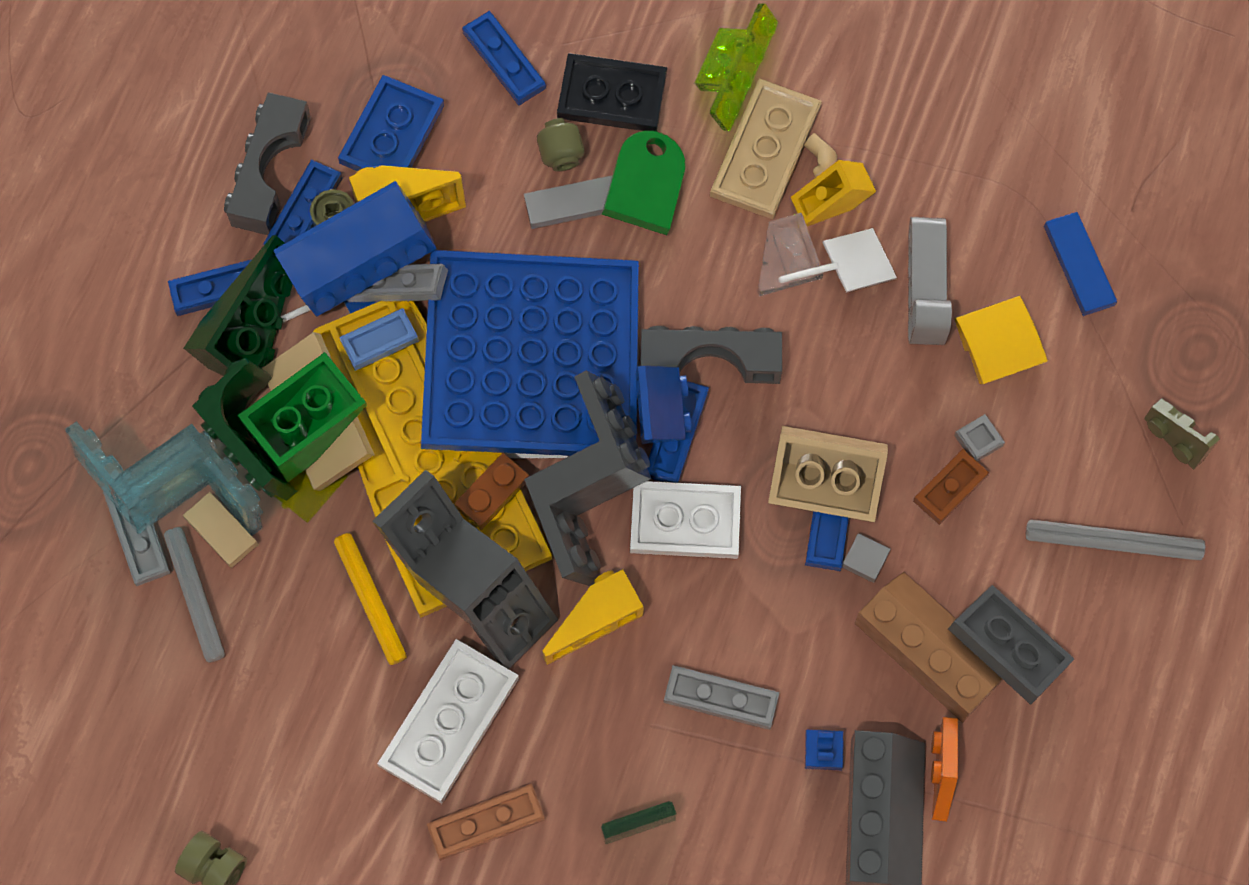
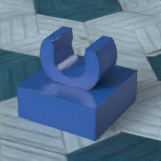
M806 730L805 769L842 771L843 731Z

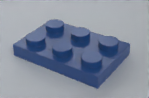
M382 75L338 157L339 164L356 171L366 167L375 168L381 165L412 168L444 107V99Z

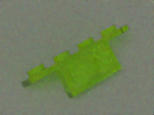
M764 3L757 5L747 29H718L694 82L700 91L718 92L710 109V115L723 131L731 130L778 25L777 19Z

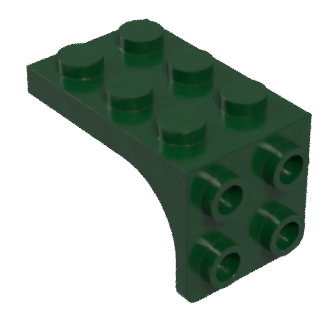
M244 358L232 363L226 369L225 375L215 385L205 388L200 393L199 400L192 407L204 420L201 427L214 440L219 439L226 446L223 449L224 454L235 465L241 464L248 471L245 478L258 491L263 490L271 498L277 495L287 501L297 490L290 482L287 483L264 452L253 441L238 417L240 413L249 407L255 395L272 379L268 372L249 359Z

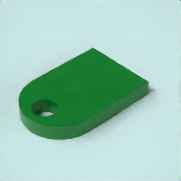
M641 131L628 137L618 153L602 215L667 235L671 227L685 172V158L678 144L667 135L656 131ZM655 144L662 149L663 154L660 156L652 155L646 146Z

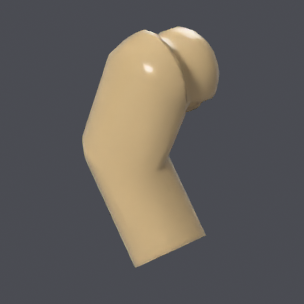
M815 133L806 140L804 146L818 158V166L813 169V174L817 177L837 161V154L835 150Z

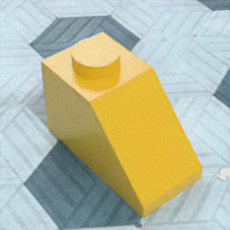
M838 160L790 198L803 226H810L853 210L873 195L876 190L863 163Z

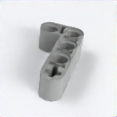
M910 217L908 231L909 344L945 345L950 332L952 318L951 301L947 300L946 219Z

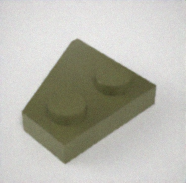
M1163 399L1154 404L1144 418L1150 431L1156 437L1163 438L1172 447L1175 457L1180 462L1188 464L1193 470L1206 459L1220 440L1213 432L1204 437L1192 429L1196 425L1195 420L1179 412L1174 406Z

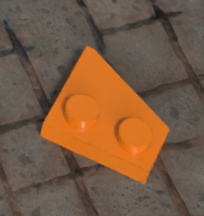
M943 717L940 732L933 731L931 753L936 754V761H933L931 769V783H934L932 820L947 822L958 780V719Z

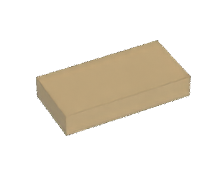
M211 492L183 514L185 520L230 568H233L258 546L257 541Z

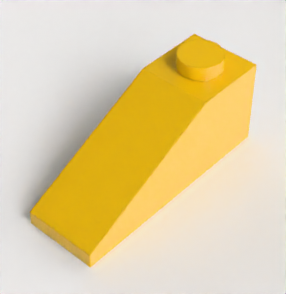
M623 569L616 573L613 570L607 571L594 580L595 584L588 588L542 650L543 658L547 665L643 616L644 606Z

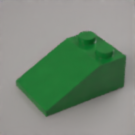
M324 352L240 413L238 417L249 435L288 483L314 464L367 406V403Z

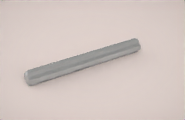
M1029 520L1025 532L1026 539L1029 541L1190 560H1202L1206 548L1205 541L1202 539L1040 520Z

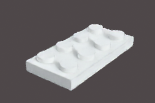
M455 639L377 763L378 766L442 804L517 683L519 675Z

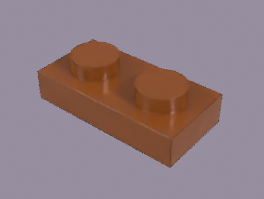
M962 449L914 497L913 502L940 525L987 478L989 472Z
M502 453L454 505L461 514L482 530L526 484L524 479L529 477V474Z

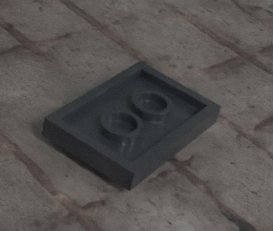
M568 53L558 103L557 118L657 132L667 77V67Z

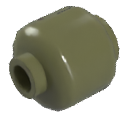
M557 118L546 122L545 128L537 135V144L544 165L552 167L553 171L557 172L570 170L579 165V160L584 156V146L578 126L565 122L563 118Z

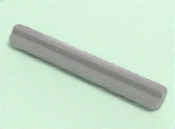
M181 527L170 529L164 533V538L204 658L208 663L218 661L224 658L225 652L185 533Z

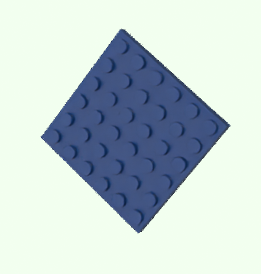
M434 250L431 252L430 264H444L448 272L441 300H428L421 449L571 456L599 442L598 435L574 376L586 370L599 377H603L606 381L619 387L625 401L621 404L624 413L632 419L637 429L635 373L638 355L639 261Z

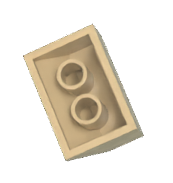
M782 426L768 503L875 522L888 446L883 443Z

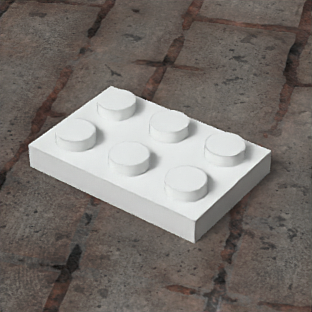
M646 481L634 487L630 553L738 559L741 486Z

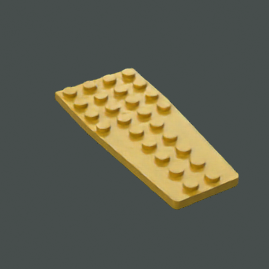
M379 301L314 329L313 332L321 334L333 363L367 403V406L357 417L374 452V456L360 464L358 469L375 517L425 470L435 476L454 504L502 454L497 452L421 449L427 323L414 301ZM403 308L418 336L419 342L355 371L339 337ZM521 489L482 530L461 514L467 522L516 557L525 571L552 560V554ZM422 515L416 519L414 526L422 520ZM386 541L419 617L422 618L447 607L418 584Z

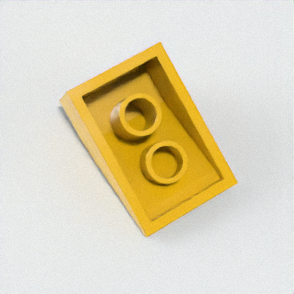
M381 165L375 168H363L355 175L349 177L355 203L396 181L425 222L466 208L462 177L459 172Z

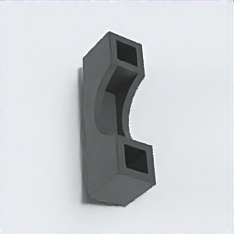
M268 92L264 104H259L255 116L257 125L254 133H249L246 139L244 162L239 163L235 171L234 180L236 185L233 193H228L224 203V212L227 214L232 227L268 235L271 231L281 205L276 191L264 182V172L268 163L275 155L289 148L301 147L311 119L306 101Z
M652 326L649 329H641V366L679 367L680 373L691 361L711 356L722 358L733 364L741 373L745 383L780 384L782 376V332H774L770 328L739 331L737 328L724 327L718 331H704L703 328L696 326L686 327L683 330H669L665 326Z

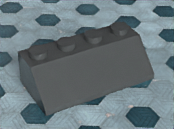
M855 730L851 738L845 885H922L924 742L894 733Z

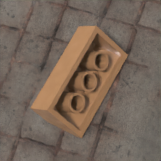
M903 572L884 586L858 613L855 624L963 723L1003 679L948 630L956 619Z

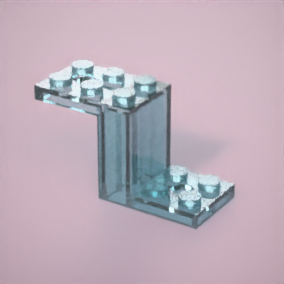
M76 421L65 429L76 459L138 535L146 530L147 526L160 520L207 485L211 487L251 536L263 529L260 517L263 511L258 505L260 501L258 494L249 483L244 486L236 477L238 471L227 457L221 459L214 451L217 447L209 434L205 431L199 433L193 424L184 428L125 471H123L113 455L106 457L100 448L102 446L101 441L90 428L84 431Z

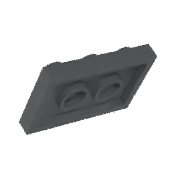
M993 585L948 628L952 634L1030 705L1074 660L1068 652Z

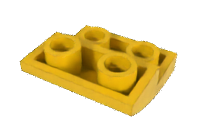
M1020 296L954 318L964 351H969L979 384H986L1048 362L1037 330Z

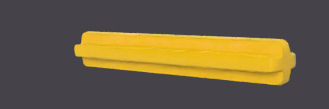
M342 534L334 539L336 549L390 665L398 664L406 659V652L352 534Z

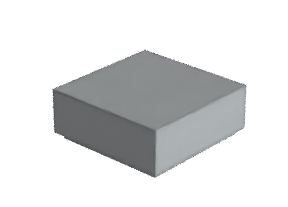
M986 414L957 430L954 435L963 449L977 462L1000 449L1005 444V441Z
M858 533L842 564V568L874 583L890 552V548Z

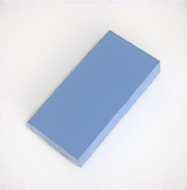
M403 308L339 337L355 371L419 342L418 336Z

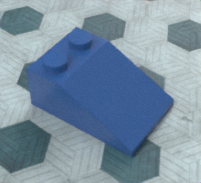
M638 366L635 377L641 443L684 441L686 439L685 433L691 432L690 411H683L682 397H688L686 375L680 376L679 367Z

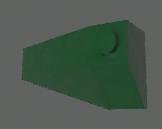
M276 235L271 236L203 317L183 348L208 369L222 376L225 375L226 369L232 363L244 358L249 359L261 368L273 361L275 349H272L276 332L281 330L284 318H281L285 298L290 296L293 286L274 253L276 248L285 244Z

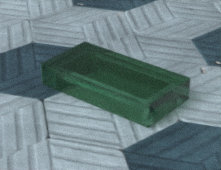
M668 801L604 823L601 826V833L605 845L676 821L677 814L673 803Z

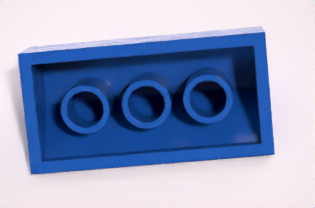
M394 181L276 248L274 253L301 299L317 317L354 295L361 293L364 289L369 288L381 279L391 276L400 268L421 259L436 250L437 247L424 219L398 183Z

